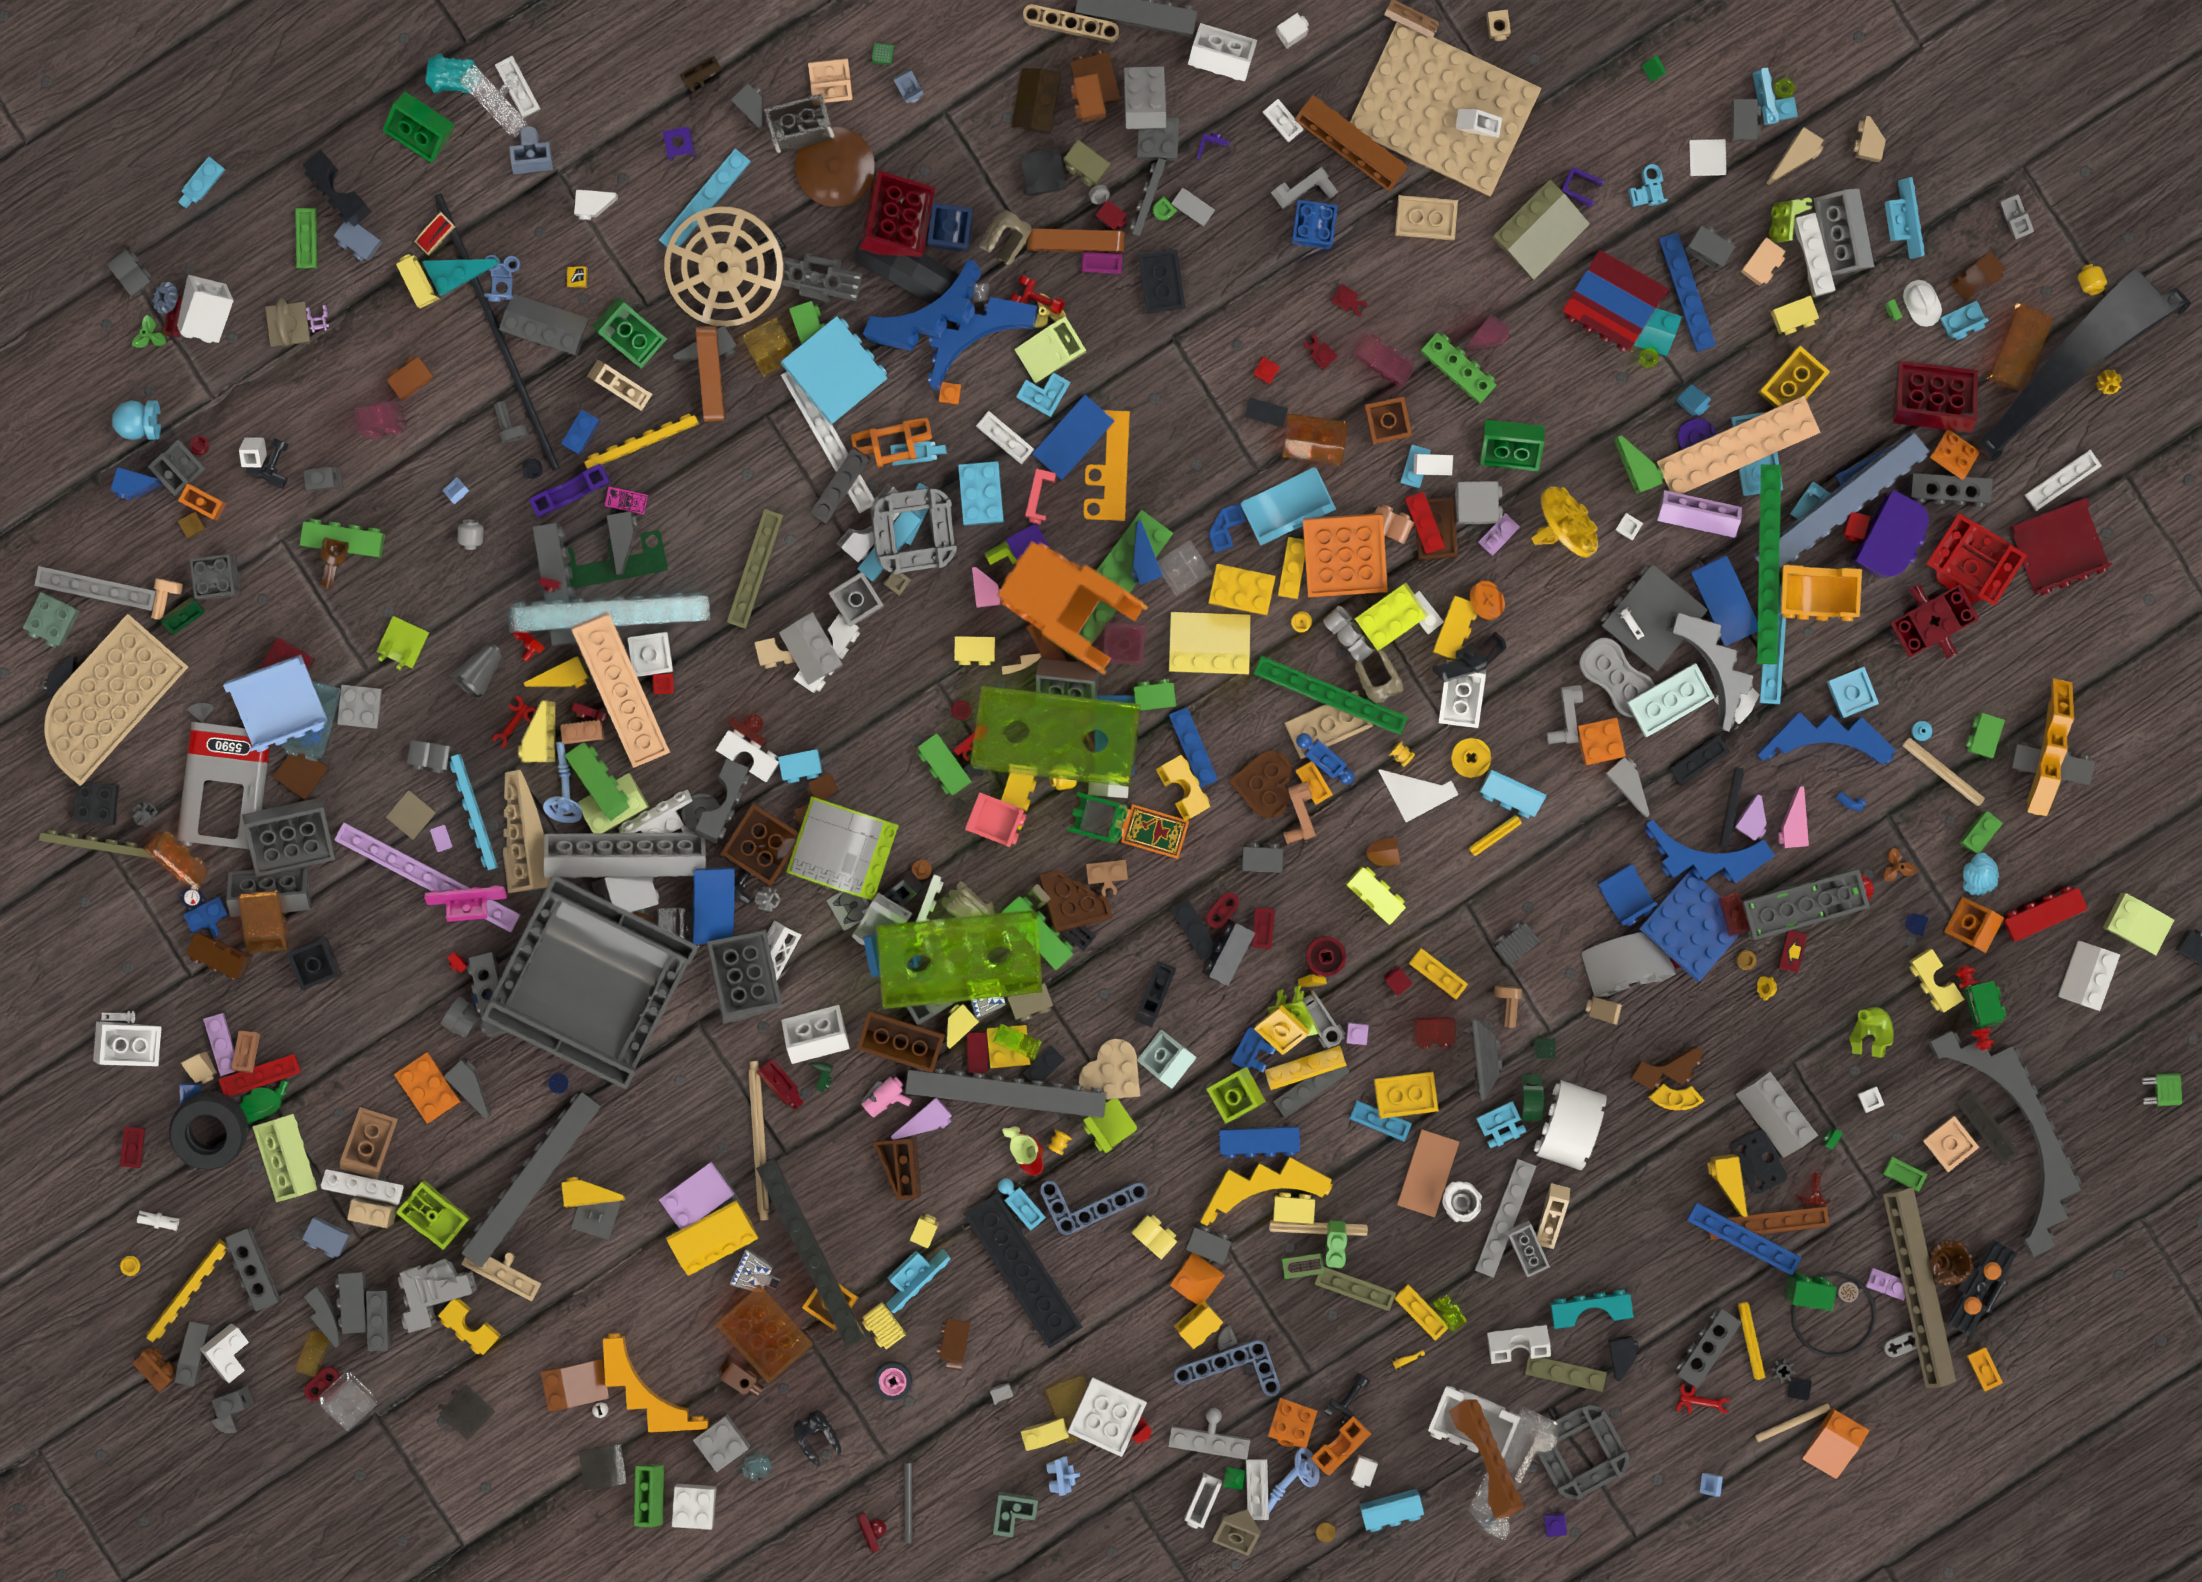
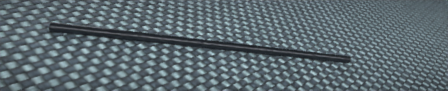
M442 193L435 195L434 197L441 213L455 226ZM455 226L450 234L461 260H470ZM475 277L470 281L552 470L560 468L502 332L499 330V325L487 297L484 296L485 293L478 277Z

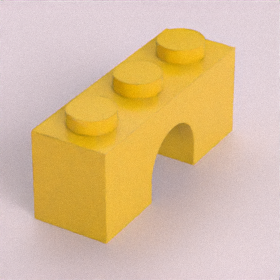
M1180 755L1158 767L1156 771L1165 786L1171 783H1178L1183 787L1184 797L1175 805L1184 821L1208 809L1210 805L1207 795L1199 787L1198 779L1192 775L1188 761Z
M460 1298L452 1299L438 1315L441 1318L440 1322L447 1328H453L456 1331L455 1335L460 1340L469 1342L471 1344L470 1348L475 1353L484 1355L501 1334L487 1322L480 1329H470L465 1323V1317L471 1308Z

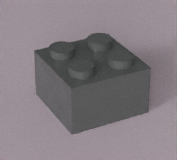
M1166 118V128L1138 129L1137 159L1158 160V158L1166 161H1177L1179 118Z
M1707 225L1705 227L1700 226L1684 251L1719 271L1725 265L1736 246L1732 245L1733 241L1725 236L1721 238L1716 235V231Z

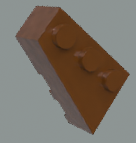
M1989 251L1973 262L1950 285L1964 301H1967L1985 286L1988 288L1990 285L1992 286L1994 283H1997L2004 276L2002 272L2006 268Z
M916 1137L876 1140L872 1142L878 1152L880 1162L885 1168L888 1175L887 1178L897 1200L921 1197Z

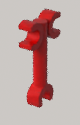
M515 696V699L519 701L518 707L509 705L511 710L517 711L502 733L496 734L492 739L495 742L499 737L503 738L502 748L507 746L509 735L523 716L527 722H532L528 714L531 711L535 714L537 712L536 708H530L519 696Z
M1681 1383L1679 1389L1682 1394L1680 1402L1676 1405L1677 1412H1680L1682 1405H1687V1413L1690 1414L1692 1411L1691 1403L1718 1408L1720 1412L1728 1413V1409L1721 1407L1723 1402L1730 1403L1728 1398L1723 1397L1719 1400L1692 1396L1695 1393V1387L1691 1385V1390L1685 1392V1384Z

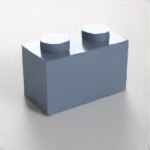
M343 222L334 235L338 239L336 243L345 250L347 247L351 248L354 251L352 255L360 261H363V259L370 261L383 243L357 224L354 227L350 222L347 224Z
M315 1216L312 1218L302 1240L306 1241L307 1246L313 1249L318 1247L324 1250L323 1253L334 1258L335 1256H341L351 1233Z

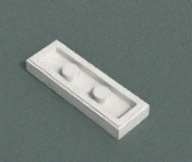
M510 56L495 64L522 118L539 111L540 107L514 57Z
M989 411L976 425L978 429L1021 465L1034 451V448Z
M1267 1459L1246 1460L1247 1510L1253 1520H1269Z

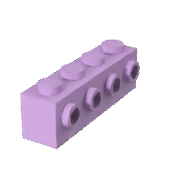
M1664 490L1658 509L1657 521L1735 538L1741 522L1742 507Z

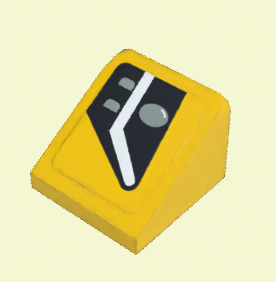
M583 266L567 267V287L587 288L588 268Z

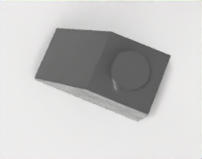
M747 83L731 101L761 131L763 129V98L760 96L762 91L755 84L751 86Z

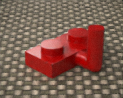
M513 619L508 624L513 630L511 634L519 641L524 640L522 644L528 650L521 658L526 662L530 660L536 651L541 653L545 648L540 641Z

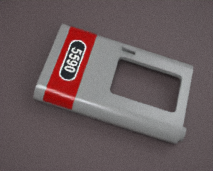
M191 722L177 840L181 841L180 845L192 846L193 843L250 849L242 814L262 810L270 745H268V749L257 752V749L250 751L252 744L245 728ZM206 780L237 783L244 786L239 832L236 839L203 836L198 833L203 786Z

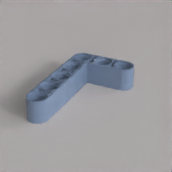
M1045 1180L1041 1185V1194L1058 1230L1064 1235L1072 1234L1146 1198L1148 1192L1147 1186L1143 1182H1134L1071 1212L1058 1184L1054 1180ZM1045 1185H1054L1055 1192L1053 1194L1045 1193ZM1136 1186L1143 1187L1144 1193L1142 1196L1133 1194V1189ZM1117 1195H1124L1126 1202L1118 1205L1115 1202ZM1055 1202L1063 1204L1064 1209L1061 1212L1053 1210L1052 1206ZM1100 1203H1105L1108 1206V1211L1100 1213L1097 1210V1206ZM1081 1212H1088L1090 1219L1086 1222L1079 1219ZM1064 1220H1069L1072 1223V1228L1064 1230L1061 1227V1223Z
M1259 1338L1189 1361L1174 1369L1175 1381L1178 1384L1185 1385L1253 1361L1264 1393L1268 1396H1275L1280 1391V1383L1267 1346ZM1255 1344L1263 1345L1261 1353L1253 1352L1252 1348ZM1242 1350L1245 1353L1243 1359H1235L1233 1357L1235 1351ZM1217 1357H1224L1226 1363L1223 1366H1217L1215 1359ZM1204 1363L1207 1366V1370L1204 1373L1197 1372L1196 1366L1198 1364ZM1261 1363H1268L1270 1369L1267 1372H1261L1259 1370ZM1180 1370H1186L1188 1377L1183 1380L1179 1379L1177 1373ZM1267 1382H1275L1276 1388L1273 1391L1267 1390L1265 1388Z

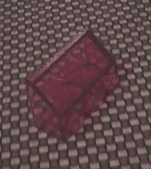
M1366 334L1353 353V356L1402 389L1416 369L1413 366L1414 362L1407 357L1401 358L1398 356V351L1392 346L1388 345L1385 347L1380 343L1382 340L1376 335L1371 334L1370 336Z

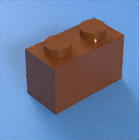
M413 356L404 363L406 366L400 370L398 368L389 373V378L386 380L403 401L435 378L419 356L417 358Z

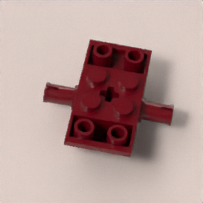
M1920 583L1908 589L1917 603L1916 608L1890 622L1908 657L1910 658L1934 644L1940 645L1946 659L1958 654L1950 640V635L1979 620L1962 586L1959 584L1932 599L1926 597ZM1931 616L1936 618V625H1930Z

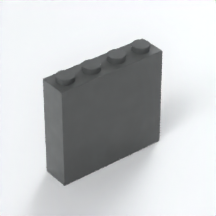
M1652 564L1649 567L1646 565L1638 574L1641 577L1637 582L1632 581L1626 588L1628 593L1624 598L1620 596L1613 604L1615 606L1614 610L1611 613L1607 612L1600 621L1603 623L1600 627L1653 671L1657 672L1684 640V638L1666 631L1671 611L1701 619L1708 609ZM1627 607H1629L1627 610L1631 611V616L1644 634L1640 639L1636 638L1624 618H1620L1622 616L1621 613L1618 614Z

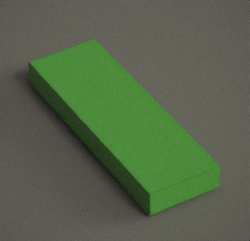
M295 208L296 268L317 269V209Z

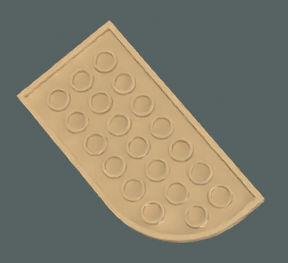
M129 614L122 619L60 687L47 709L45 717L47 747L57 765L80 786L188 668L185 663Z

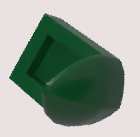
M822 1062L809 1063V1066L822 1071L816 1090L824 1092L825 1088L829 1090L833 1079L830 1078L833 1066Z

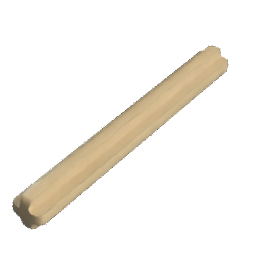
M1907 738L1902 746L1976 806H1980L1985 798L1915 741L1911 738Z
M1270 1221L1269 1230L1271 1232L1327 1234L1328 1223L1314 1222V1224ZM1346 1224L1347 1235L1366 1236L1368 1234L1367 1225Z

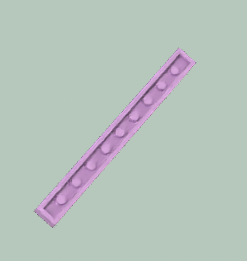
M343 822L335 838V841L431 891L438 890L443 892L450 891L451 889H470L462 883ZM487 900V918L485 919L512 932L521 914L494 900Z

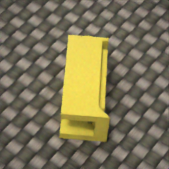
M408 254L400 258V262L396 265L417 307L421 309L439 300L440 298L432 295L434 292L419 261H417V257Z

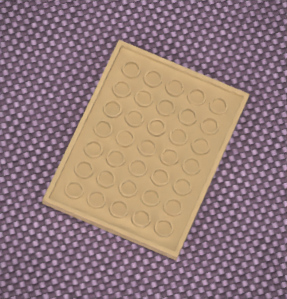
M1397 22L1350 123H1353L1356 128L1370 136L1380 146L1491 197L1542 88L1441 40L1427 37ZM1478 109L1501 117L1502 123L1499 138L1467 133L1455 129L1458 110Z

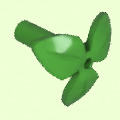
M146 315L142 320L140 334L134 337L132 346L137 348L145 347L148 345L149 339L152 340L155 346H163L167 340L161 332L153 333L156 323L151 316Z

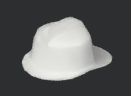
M1921 280L1908 284L1904 290L1903 298L1912 319L1920 326L1928 327L1934 325L1941 317L1942 308L1933 287Z

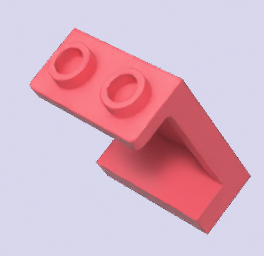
M1036 469L1026 511V518H1029L1030 523L1041 525V521L1046 522V516L1035 514L1042 482L1055 483L1056 473Z
M979 793L965 830L1010 847L1011 843L1016 844L1019 833H1016L1019 825L1023 826L1027 815L1023 814L1024 809Z

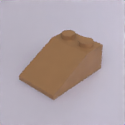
M360 1107L340 1160V1169L378 1180L398 1119Z

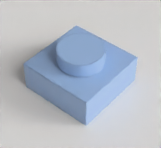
M456 477L442 491L455 504L469 490Z
M1702 1473L1700 1493L1715 1497L1720 1496L1723 1477Z

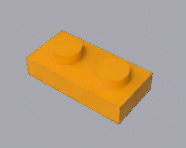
M1311 761L1295 770L1302 783L1307 781L1315 805L1333 795L1314 762Z
M1985 1346L1967 1354L1983 1391L1986 1392L2003 1384Z

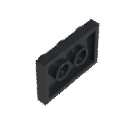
M1177 249L1138 254L1146 314L1186 309Z

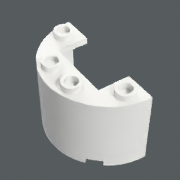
M1560 1080L1559 1084H1555L1553 1090L1556 1102L1550 1106L1548 1115H1551L1549 1123L1545 1122L1542 1130L1544 1137L1536 1141L1534 1151L1536 1156L1582 1170L1586 1165V1162H1584L1585 1157L1589 1158L1604 1115L1601 1109L1602 1106L1605 1107L1606 1095Z
M1446 1386L1428 1429L1431 1432L1430 1436L1439 1440L1442 1437L1446 1439L1449 1437L1448 1441L1456 1445H1460L1461 1442L1468 1445L1467 1449L1478 1453L1479 1450L1473 1441L1463 1432L1456 1429L1449 1413L1450 1409L1462 1401L1477 1399L1482 1407L1486 1421L1490 1425V1430L1498 1444L1499 1451L1504 1458L1520 1416L1512 1411L1507 1412L1504 1407L1461 1389L1457 1391L1454 1387Z

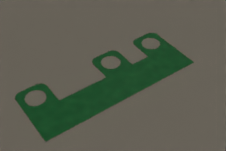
M658 530L642 533L641 542L644 553L629 554L624 574L621 576L616 574L611 539L607 542L609 560L578 566L576 565L574 550L568 547L571 561L567 566L571 567L573 579H570L571 586L579 588L668 571L661 533ZM655 535L658 538L656 547L651 548L646 545L647 536Z

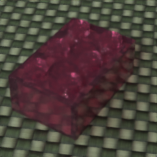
M394 401L354 409L358 433L371 440L382 438V434L386 433L390 434V436L402 434L401 430H406L402 406Z

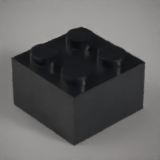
M328 938L287 953L301 991L342 975Z

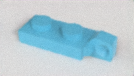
M1762 68L1753 72L1752 76L1758 105H1761L1764 125L1778 123L1779 119L1775 108V95L1771 87L1772 78L1768 68Z
M208 157L182 190L184 195L179 200V203L187 208L192 201L195 203L199 200L201 201L224 173L225 169L211 157Z
M930 441L915 443L914 448L917 459L911 460L909 458L892 462V466L937 460V455L947 454L946 446H935V442ZM907 444L890 446L891 454L909 451Z

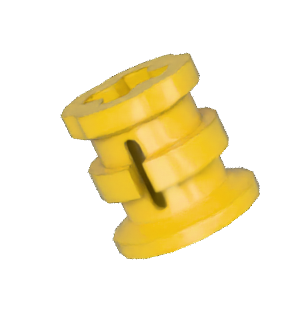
M1401 740L1391 749L1388 755H1393L1394 759L1397 762L1400 761L1401 765L1405 767L1415 754L1408 751L1409 748L1407 746L1404 747Z
M1055 1129L1054 1132L1056 1134L1052 1136V1142L1047 1147L1063 1155V1149L1067 1148V1142L1072 1140V1138L1066 1133Z

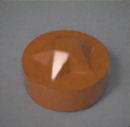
M918 860L912 866V873L920 880L926 879L932 873L931 864L926 860Z

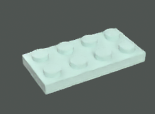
M1693 663L1626 703L1644 736L1648 737L1715 697L1697 664Z

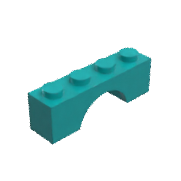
M1615 1290L1611 1295H1605V1292L1594 1293V1297L1586 1298L1585 1295L1574 1296V1300L1566 1301V1298L1554 1299V1302L1550 1303L1552 1325L1554 1329L1575 1326L1576 1319L1580 1313L1594 1307L1607 1311L1614 1321L1634 1318L1631 1295L1629 1292H1625V1290Z

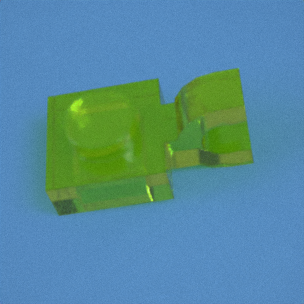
M1448 1295L1433 1302L1438 1310L1444 1312L1441 1317L1451 1332L1456 1331L1467 1322L1458 1305L1453 1306Z

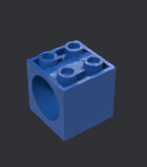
M1298 200L1291 244L1331 249L1338 205Z

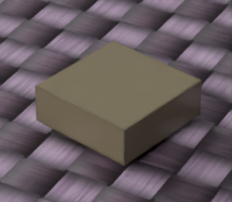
M891 573L884 582V585L900 596L911 579L903 573Z

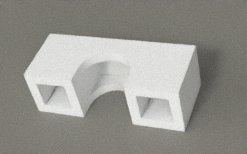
M736 729L733 732L728 730L716 751L732 761L736 759L739 753L749 752L754 758L753 767L749 772L768 782L779 765V761H777L778 756L769 750L767 753L760 750L761 745L753 740L750 743L744 740L743 737L745 735Z
M1547 1325L1487 1333L1491 1364L1510 1362L1512 1350L1519 1347L1527 1349L1530 1352L1531 1359L1551 1356Z

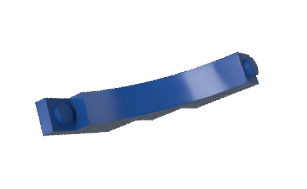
M1797 712L1756 756L1761 761L1769 760L1775 755V748L1782 754H1786L1804 745L1824 742L1852 747L1872 758L1877 764L1882 765L1883 763L1888 764L1894 758L1893 753L1896 750L1862 717H1858L1846 730L1832 715H1827L1814 727L1800 712Z

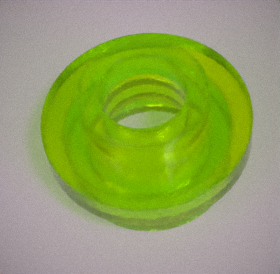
M1780 79L1775 85V92L1780 98H1789L1795 92V85L1790 79ZM1783 85L1788 87L1787 92L1781 90Z
M1645 348L1639 355V361L1642 366L1652 368L1657 365L1659 354L1653 348ZM1647 354H1651L1653 356V359L1651 361L1645 360V356Z

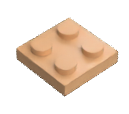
M1952 1116L1922 1140L1947 1172L1979 1148L1955 1116Z

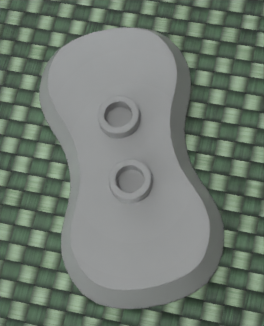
M1600 638L1594 641L1581 656L1580 667L1584 676L1602 686L1609 693L1618 712L1627 717H1634L1626 702L1655 686L1652 679L1634 669L1626 660L1619 644L1609 638Z

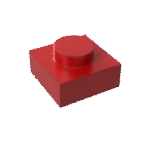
M1263 357L1253 375L1270 384L1280 366Z
M673 673L653 675L654 695L674 693Z
M453 952L448 957L450 960L448 964L454 971L464 972L467 969V963L456 952Z

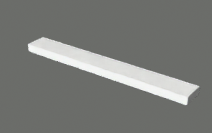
M789 373L781 374L837 473L848 456L846 448L834 427L830 425ZM859 475L848 494L858 512L862 513L872 507L875 499L862 476Z

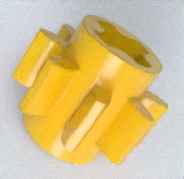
M2105 370L2097 376L2099 382L2096 385L2098 390H2102L2103 394H2114L2121 388L2119 383L2122 382L2120 374H2116L2115 370Z

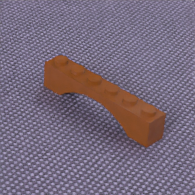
M1478 1400L1462 1401L1449 1410L1450 1416L1456 1429L1463 1432L1473 1441L1483 1457L1488 1476L1487 1502L1494 1518H1509L1524 1508L1521 1497L1515 1488L1513 1478L1509 1474L1505 1460L1499 1451L1498 1444L1492 1435L1490 1425L1486 1421Z

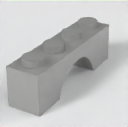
M888 483L875 499L881 495L898 491ZM895 513L894 515H892L893 523L895 522L897 516L899 514L901 515V513ZM872 525L864 530L849 528L836 544L857 562L863 560L869 554V549L874 544Z

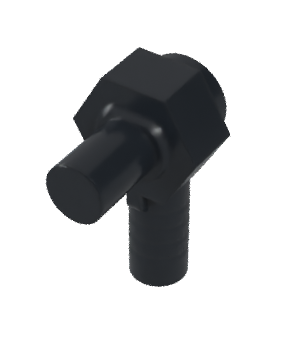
M745 869L738 878L737 883H734V900L737 901L739 899L744 904H747L751 898L743 892L745 890V882L751 873Z

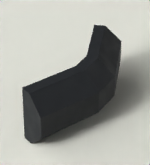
M861 239L855 248L854 262L895 283L929 304L939 299L959 276L956 272L924 253L923 256L875 254L859 249Z

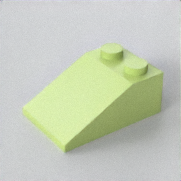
M2120 893L2103 928L2157 955L2174 919L2127 893Z

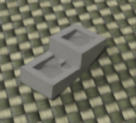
M2016 193L1998 201L2015 239L2034 232L2019 194Z

